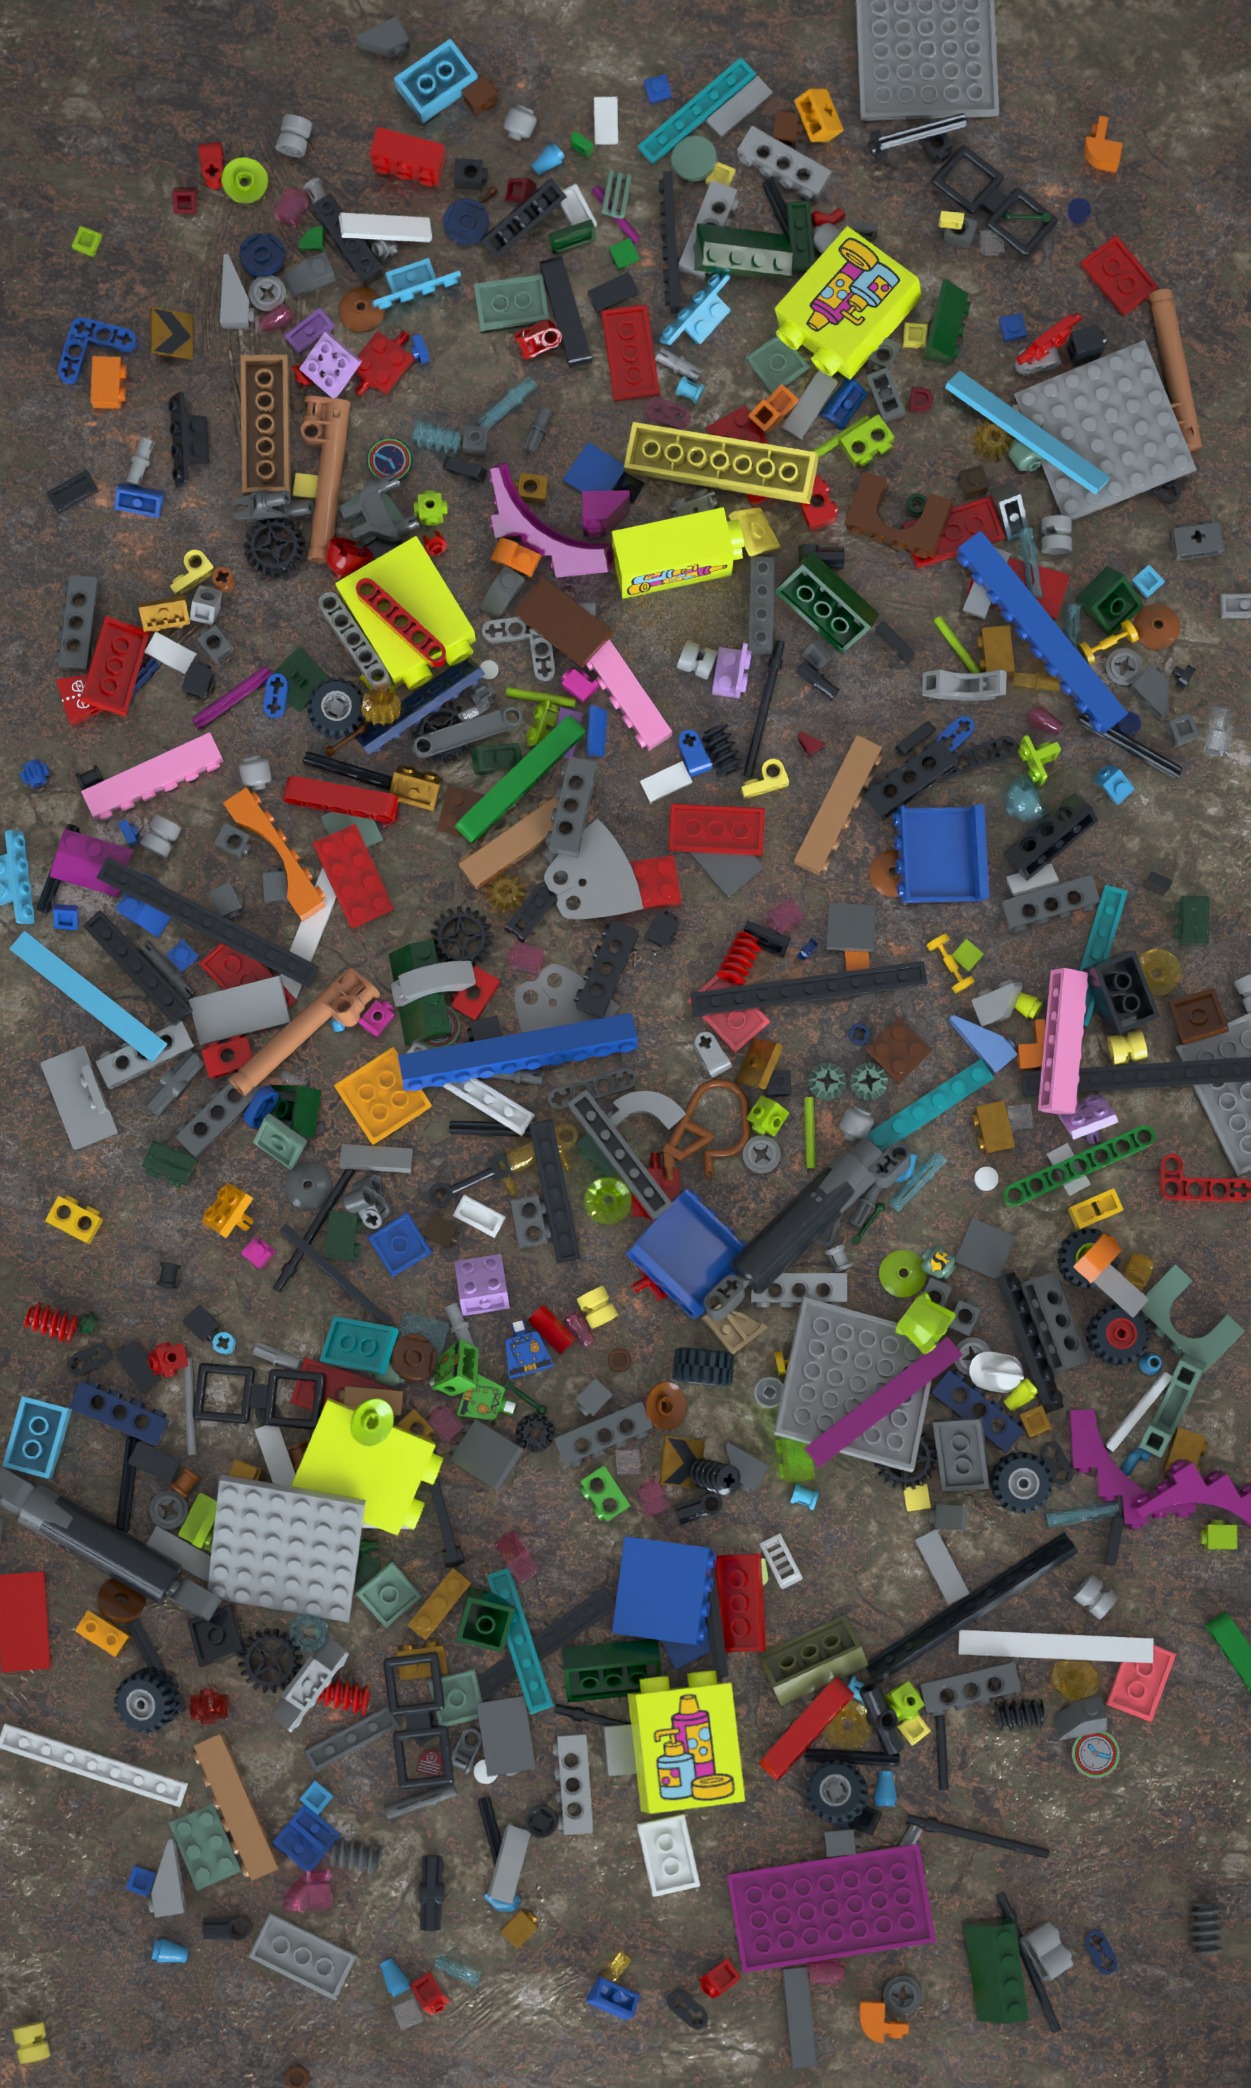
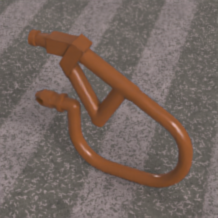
M713 1079L704 1082L695 1090L684 1111L686 1115L679 1120L668 1143L665 1144L661 1151L663 1155V1169L666 1175L665 1181L674 1180V1160L678 1162L684 1160L710 1143L715 1135L711 1131L690 1121L701 1096L711 1088H728L738 1096L741 1104L742 1136L739 1142L732 1148L706 1150L704 1152L703 1164L706 1179H709L708 1173H710V1179L714 1176V1160L712 1158L731 1157L744 1149L750 1138V1121L746 1119L749 1115V1103L745 1092L740 1086L729 1080ZM685 1129L700 1136L699 1139L681 1150L676 1149Z

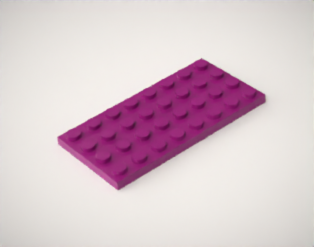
M919 1843L727 1874L743 1973L936 1942Z

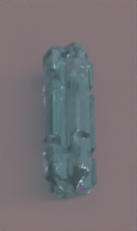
M442 1955L437 1957L434 1964L436 1969L440 1971L445 1970L447 1974L461 1981L466 1980L472 1986H477L481 1978L479 1973L473 1970L472 1972L468 1971L469 1968L454 1961L450 1962L448 1958Z

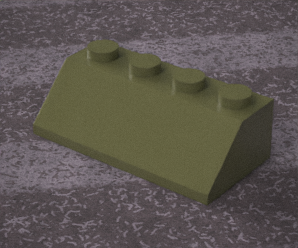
M845 1615L758 1655L781 1706L829 1684L836 1677L840 1679L869 1665Z

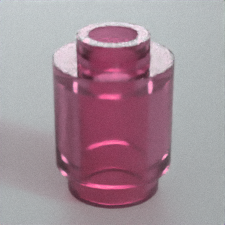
M839 1960L810 1962L809 1982H815V1985H839V1981H844V1966H840Z

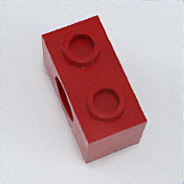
M819 474L815 476L811 500L819 498L822 500L823 505L815 507L811 502L810 504L797 502L810 532L835 523L837 514H839L835 501H830L828 493H830L826 480H822Z
M476 965L473 969L476 984L463 991H455L450 998V1001L453 1002L451 1008L471 1021L480 1018L500 985L499 979ZM470 988H478L480 996L476 999L469 998L467 992Z
M236 1035L228 1038L229 1042L220 1044L219 1041L206 1045V1049L201 1050L208 1076L211 1080L233 1074L254 1056L248 1037ZM227 1050H232L235 1054L234 1059L230 1062H225L222 1059L223 1053Z

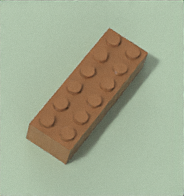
M287 354L241 355L242 493L244 497L261 490H267L270 493L286 490L290 493L291 497L290 362Z

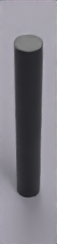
M935 1716L939 1790H949L945 1716Z

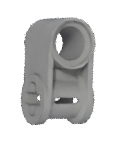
M1053 347L1049 350V355L1040 362L1035 360L1028 365L1026 361L1019 365L1015 361V369L1020 375L1026 376L1054 369L1060 366L1062 361L1058 350Z
M702 1032L696 1036L693 1042L694 1050L711 1079L732 1067L726 1053L721 1049L711 1033ZM700 1038L710 1041L708 1045L709 1049H706L705 1046H699L701 1042Z

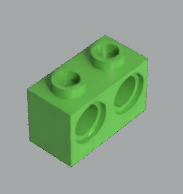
M602 1466L580 1481L583 1486L579 1489L586 1500L591 1498L596 1506L592 1509L599 1520L604 1518L607 1522L631 1506L605 1466ZM593 1478L603 1480L604 1487L601 1491L594 1492L591 1490L590 1481ZM613 1498L616 1500L617 1508L615 1511L607 1512L604 1510L603 1502L605 1499Z

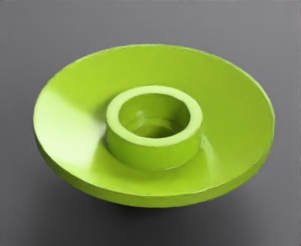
M237 158L229 162L224 168L222 186L226 194L233 200L240 203H252L260 199L266 192L268 176L263 166L251 158ZM246 180L248 185L242 186L240 181Z
M897 1250L887 1255L879 1268V1279L883 1288L891 1295L901 1298L910 1297L918 1293L924 1286L927 1273L921 1269L923 1260L917 1254L908 1250ZM900 1269L907 1270V1277L902 1278L899 1275Z
M372 1398L364 1401L356 1408L351 1418L350 1429L353 1438L358 1443L364 1446H374L388 1436L394 1420L390 1405L381 1399Z

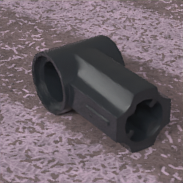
M802 544L798 546V563L812 551L830 569H844V548L819 547L816 544Z
M710 1492L674 1505L680 1524L683 1525L717 1514L722 1509L723 1499L718 1493ZM708 1497H715L718 1500L719 1506L717 1509L709 1510L706 1507L705 1501Z
M246 1916L204 1917L202 1924L203 1939H233L239 1941L249 1936L253 1929L251 1920ZM236 1922H242L245 1925L246 1930L244 1934L241 1935L235 1931Z

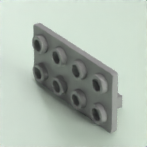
M80 1046L41 1062L42 1070L74 1150L118 1133L85 1046Z
M328 1636L315 1655L309 1657L281 1695L283 1698L271 1715L287 1731L292 1732L294 1728L300 1725L308 1709L314 1706L317 1697L323 1689L329 1686L337 1670L345 1664L349 1653L333 1638Z

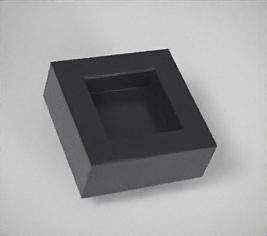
M877 130L870 133L867 145L871 155H875L877 160L880 161L887 158L888 149L881 150L879 148L877 137L881 136V133Z
M866 1806V1808L863 1807L861 1810L862 1814L854 1817L855 1820L850 1822L849 1825L851 1828L873 1836L882 1813L879 1810Z

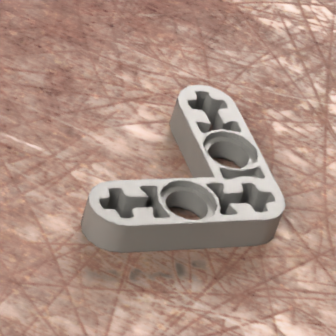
M517 617L491 620L483 625L482 636L488 643L494 644L530 639L535 678L541 683H548L553 680L555 665L552 644L532 628H529L530 633L526 634L525 623ZM513 623L520 624L522 632L518 635L511 634L509 632L510 625ZM505 624L507 636L503 637V632L495 633L493 638L490 634H486L490 630L489 627H494L495 630H502L501 625ZM545 643L548 646V652L544 655L537 654L535 652L536 645ZM536 660H546V668L551 670L547 674L548 677H543L541 673L538 674V671L542 670L541 661L536 663Z

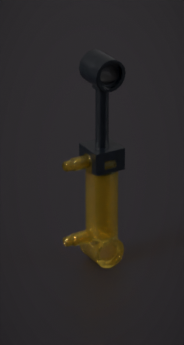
M563 1124L555 1129L561 1164L564 1170L567 1171L571 1169V1165L565 1150L572 1149L577 1144L578 1133L574 1126ZM563 1131H570L573 1134V1139L568 1143H564L559 1138L560 1134ZM532 1140L489 1158L488 1162L491 1167L453 1185L442 1182L435 1183L429 1190L430 1201L436 1207H447L451 1204L453 1197H455L454 1194L494 1175L498 1183L504 1182L511 1196L516 1195L517 1190L512 1179L513 1174L537 1164ZM438 1189L447 1191L448 1195L444 1201H437L434 1195Z

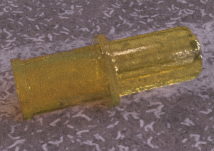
M1016 672L1013 677L1014 686L1035 688V691L1043 689L1059 692L1060 681L1056 677L1040 675V672H1037V674Z
M620 1952L609 1968L604 1969L605 1973L602 1975V1978L613 1983L619 1982V1977L630 1964L631 1958L626 1953Z

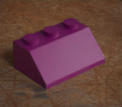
M630 490L582 491L583 536H588V539L598 540L602 539V536H607L630 513Z
M64 829L49 877L118 897L119 890L96 879L107 857L128 867L133 849Z

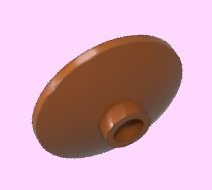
M357 287L349 290L344 294L339 303L338 311L342 323L351 331L358 333L374 330L380 325L385 314V309L379 310V307L373 308L371 305L372 301L381 298L380 295L366 287ZM364 304L365 309L360 311L357 309V306Z
M1151 604L1142 608L1136 615L1133 624L1138 634L1139 643L1152 650H1163L1170 647L1177 640L1180 633V621L1177 614L1171 608L1162 604ZM1154 622H1161L1162 628H1155Z
M896 850L880 853L874 858L869 868V879L873 888L878 893L887 897H898L897 883L900 882L899 873L896 876L889 874L891 868L896 869L895 864L896 859H898V851Z
M671 1382L658 1383L649 1391L646 1398V1413L648 1419L656 1428L672 1430L681 1424L686 1414L687 1404L684 1393L677 1385Z

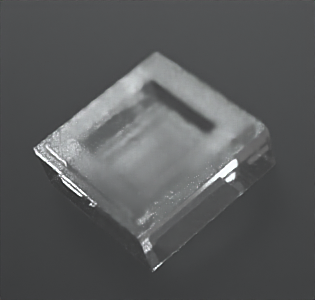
M991 230L979 232L981 256L1004 254L1003 239Z
M486 698L467 707L458 715L461 721H467L482 714L491 705Z
M285 1071L282 1072L280 1079L283 1083L306 1087V1078Z
M1031 1104L1006 1107L1011 1131L1034 1128Z
M639 1449L615 1451L617 1475L641 1473Z
M415 1997L392 2007L401 2031L424 2021Z

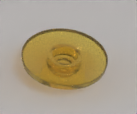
M1155 948L1144 952L1138 958L1152 995L1168 994L1178 986L1182 976V969L1179 960L1173 953L1165 949ZM1154 969L1160 970V977H1155L1153 975Z
M1062 1659L1054 1666L1051 1678L1055 1689L1068 1699H1088L1099 1688V1673L1094 1665L1087 1660Z
M850 1701L827 1726L825 1733L832 1744L841 1749L853 1750L863 1746L868 1741L873 1727L869 1726L866 1721L867 1711L863 1705ZM846 1720L852 1721L853 1726L851 1729L844 1728L843 1724Z

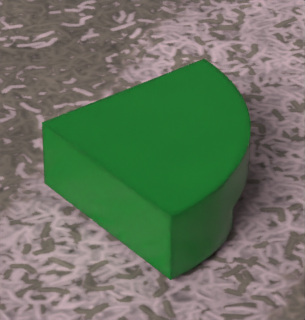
M323 226L311 228L303 235L299 245L300 251H323Z

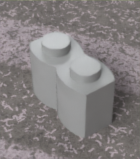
M1050 1922L1041 1923L1020 1937V1942L1025 1952L1031 1958L1035 1970L1043 1981L1052 1980L1073 1966L1070 1950L1061 1944L1060 1933Z

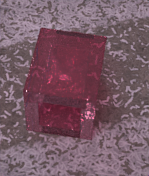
M286 187L274 209L275 219L297 228L309 205L306 194L297 188L291 190Z
M792 898L767 913L769 920L766 923L770 930L784 934L802 922L804 916Z
M516 942L515 948L511 947L508 961L511 962L512 969L540 975L545 950Z
M438 1405L429 1413L431 1419L427 1422L446 1443H449L465 1428L447 1406L441 1408Z
M654 1479L640 1484L641 1489L637 1491L647 1517L670 1509L659 1482L655 1483Z

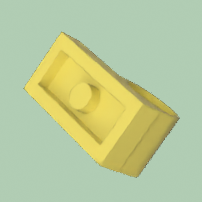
M191 550L185 555L184 564L188 574L177 576L172 581L173 584L170 585L176 597L183 596L213 575L215 569L201 551ZM194 559L202 560L201 565L197 568L190 566Z
M777 759L767 760L763 764L761 771L762 781L758 782V779L746 781L744 783L745 786L741 787L743 800L787 787L789 779L783 764ZM769 767H775L778 769L779 774L776 777H770L767 775L766 770Z

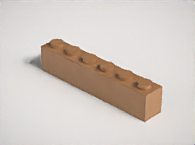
M856 735L793 864L818 876L821 870L826 872L832 860L828 856L831 850H837L842 840L838 836L842 829L847 830L852 820L849 814L852 808L857 810L863 798L859 794L863 787L868 788L873 778L870 772L873 766L878 768L884 756L880 754L881 746Z
M575 783L570 786L573 789H578ZM556 796L551 800L549 797L545 798L537 805L539 808L534 812H525L518 818L519 822L514 826L510 824L499 831L500 835L494 840L492 838L485 840L480 844L481 849L474 854L470 851L460 859L462 862L459 863V868L475 890H478L546 842L548 831H552L554 822H551L553 808H558L559 800L556 799ZM570 802L565 806V809L571 812L576 810L578 805ZM564 825V826H562L561 829H560V831L563 830L564 828H566V827L569 826V825Z
M223 1732L194 1745L195 1750L192 1751L197 1765L202 1764L205 1771L202 1774L206 1786H211L214 1795L211 1796L215 1808L217 1810L221 1809L224 1818L221 1819L226 1832H231L234 1839L231 1841V1845L235 1854H240L243 1860L240 1866L245 1877H250L251 1881L279 1869V1862Z

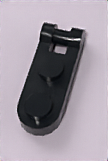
M545 881L535 887L504 928L509 934L512 932L518 937L517 940L522 944L528 939L558 898L556 893L548 889ZM520 920L528 924L524 930L517 925Z

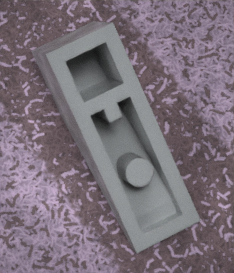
M224 254L220 310L221 326L224 329L250 330V322L255 320V308H251L247 294L229 255Z
M175 1837L167 1841L151 1892L152 1897L148 1898L150 1912H154L155 1918L184 1913L187 1910Z

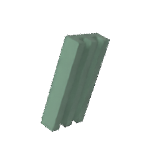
M609 170L601 214L620 219L624 218L632 175L627 174V176H623L621 172L615 174L613 170ZM612 180H616L612 208L609 210L607 208ZM621 182H624L620 212H616Z

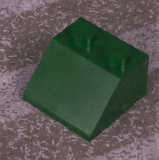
M1109 566L1075 598L1084 613L1108 636L1115 635L1122 628L1121 622L1127 619L1130 620L1144 606L1125 575Z
M269 1085L279 1095L271 1115L301 1137H315L321 1090L298 1085Z
M469 1587L457 1629L456 1641L503 1653L515 1606L493 1592Z

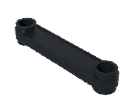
M437 1475L433 1485L429 1483L446 1548L441 1551L445 1567L455 1568L465 1564L461 1546H456Z

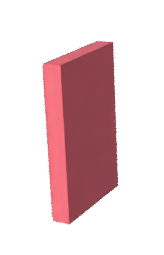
M715 975L698 992L737 987V985L728 983ZM759 1009L702 1017L735 1054L770 1023L769 1019Z
M1153 1645V1663L1120 1662L1105 1704L1152 1722L1176 1653Z

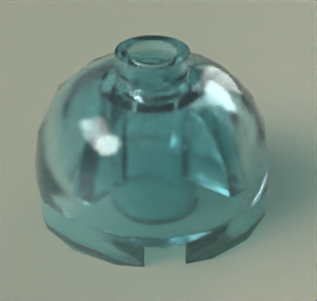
M1023 774L1009 784L1005 791L1007 805L1004 808L1011 818L1016 816L1020 821L1028 823L1035 822L1049 813L1047 805L1042 806L1040 803L1041 794L1028 778L1024 779Z

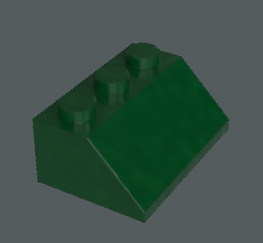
M947 280L942 282L924 360L951 366L952 359H957L960 346L956 345L958 337H963L966 324L961 322L963 315L968 316L971 302L967 301L968 293Z

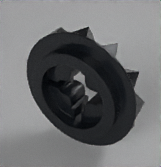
M529 1414L518 1423L516 1437L524 1449L531 1452H540L552 1443L554 1428L551 1421L544 1415ZM530 1423L536 1429L545 1428L539 1433L541 1442H538L534 1437L525 1438L531 1432Z

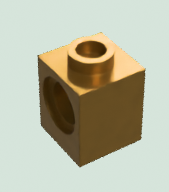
M520 473V478L515 480L514 485L524 502L545 505L548 476ZM529 484L537 487L533 493L526 492L524 488Z
M1042 1405L1020 1414L1030 1439L1053 1430Z
M415 1409L397 1424L398 1427L411 1432L413 1424L421 1423L424 1426V1432L421 1436L429 1440L434 1438L432 1433L435 1430Z
M521 1908L500 1932L518 1949L538 1929L539 1925L536 1923L538 1918L530 1910L525 1912Z

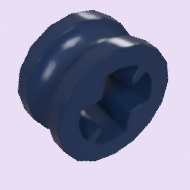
M855 1024L849 1030V1039L854 1045L863 1046L870 1039V1031L864 1024ZM856 1029H860V1031L863 1029L865 1031L864 1040L859 1041V1038L858 1040L853 1038Z

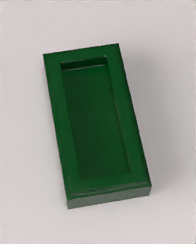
M592 219L548 234L553 254L597 239Z

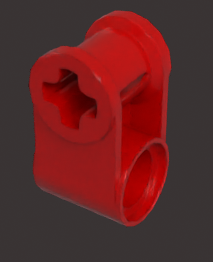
M222 142L198 144L199 159L205 184L208 188L218 189L222 186V174L224 171Z
M542 320L514 334L515 341L520 345V354L523 359L533 358L539 353L556 347L562 338L560 331L550 320ZM548 331H552L550 336L544 337Z

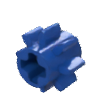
M34 759L22 765L24 771L19 773L25 785L29 783L31 788H35L48 782L46 776L51 774L45 762L40 763L39 759Z

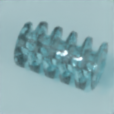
M421 417L415 426L412 445L417 440V445L421 448L426 442L427 449L431 450L435 444L436 452H440L444 447L445 454H449L453 449L454 456L457 457L461 448L463 434H460L459 426L455 428L454 432H451L450 424L444 430L442 429L441 422H438L436 427H433L431 419L427 425H424L423 417Z

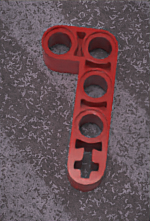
M1177 1154L1166 1155L1160 1160L1158 1166V1191L1164 1200L1245 1202L1251 1198V1182L1246 1179L1183 1178V1161ZM1167 1159L1175 1161L1177 1166L1175 1171L1166 1169L1165 1161ZM1166 1183L1175 1185L1176 1193L1174 1195L1166 1193ZM1194 1183L1199 1186L1200 1193L1198 1196L1190 1194V1184ZM1214 1184H1220L1223 1187L1224 1193L1222 1196L1219 1197L1213 1193ZM1241 1185H1243V1189L1247 1190L1243 1197L1240 1192L1230 1194L1231 1189H1238Z

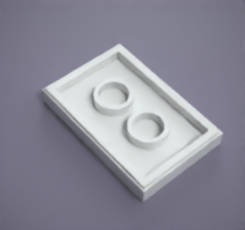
M684 1813L637 1824L653 1897L699 1887L700 1882Z

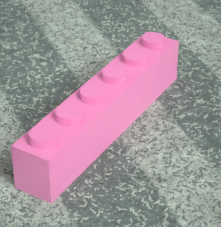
M609 639L585 666L589 671L594 670L598 676L595 680L599 683V687L609 692L611 696L608 699L615 709L619 708L624 714L621 718L628 729L632 727L637 735L634 737L640 747L643 748L645 746L650 751L670 738L672 730Z
M209 732L81 792L93 818L104 821L111 818L113 813L120 809L126 811L133 808L135 802L142 799L143 801L151 800L156 797L155 793L164 790L167 792L178 786L177 783L183 780L189 782L198 778L199 773L205 770L208 772L214 771L224 761Z
M1068 968L1051 970L1038 1111L1058 1115L1075 1113L1079 1065L1082 1057L1081 1043L1084 1034L1085 1000L1088 989V973Z

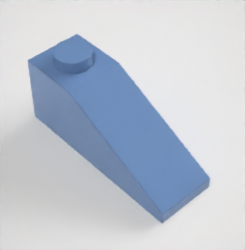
M955 1015L948 1020L976 1055L983 1060L993 1075L1018 1055L1015 1052L1017 1047L1009 1038L1005 1040L1003 1036Z

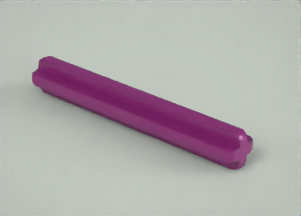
M266 666L261 667L192 717L194 725L198 729L204 727L265 683L272 675L271 671Z

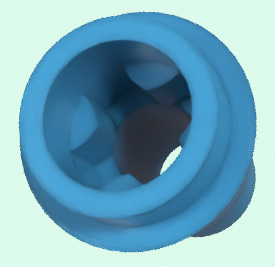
M553 142L550 146L547 145L537 159L531 164V167L540 176L547 170L561 164V160L565 158V155Z
M1146 1352L1139 1360L1141 1371L1149 1376L1158 1374L1163 1366L1162 1358L1155 1352ZM1151 1359L1157 1362L1156 1366L1152 1367L1150 1365Z
M878 1771V1780L873 1800H876L877 1807H895L897 1796L892 1771Z
M163 1938L161 1940L155 1939L151 1959L157 1960V1963L186 1962L188 1948Z
M393 1958L380 1964L388 1993L391 1992L392 1996L395 1997L410 1988L408 1984L410 1980L396 1965Z

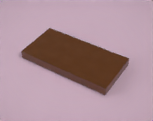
M545 578L537 584L513 611L517 618L582 668L614 634L609 627Z

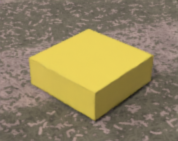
M717 162L713 168L714 171L707 177L705 184L710 185L711 180L730 186L736 169Z
M941 211L939 226L962 229L964 213Z
M905 322L903 347L926 349L928 324Z
M296 473L293 497L315 500L318 475Z
M927 1484L923 1486L917 1485L914 1490L911 1487H907L903 1491L906 1512L931 1508Z
M919 1715L909 1722L905 1719L897 1725L912 1746L931 1732Z

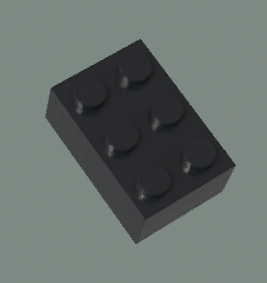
M1135 950L1120 952L1083 968V971L1088 973L1087 981L1108 1035L1121 1034L1160 1017Z

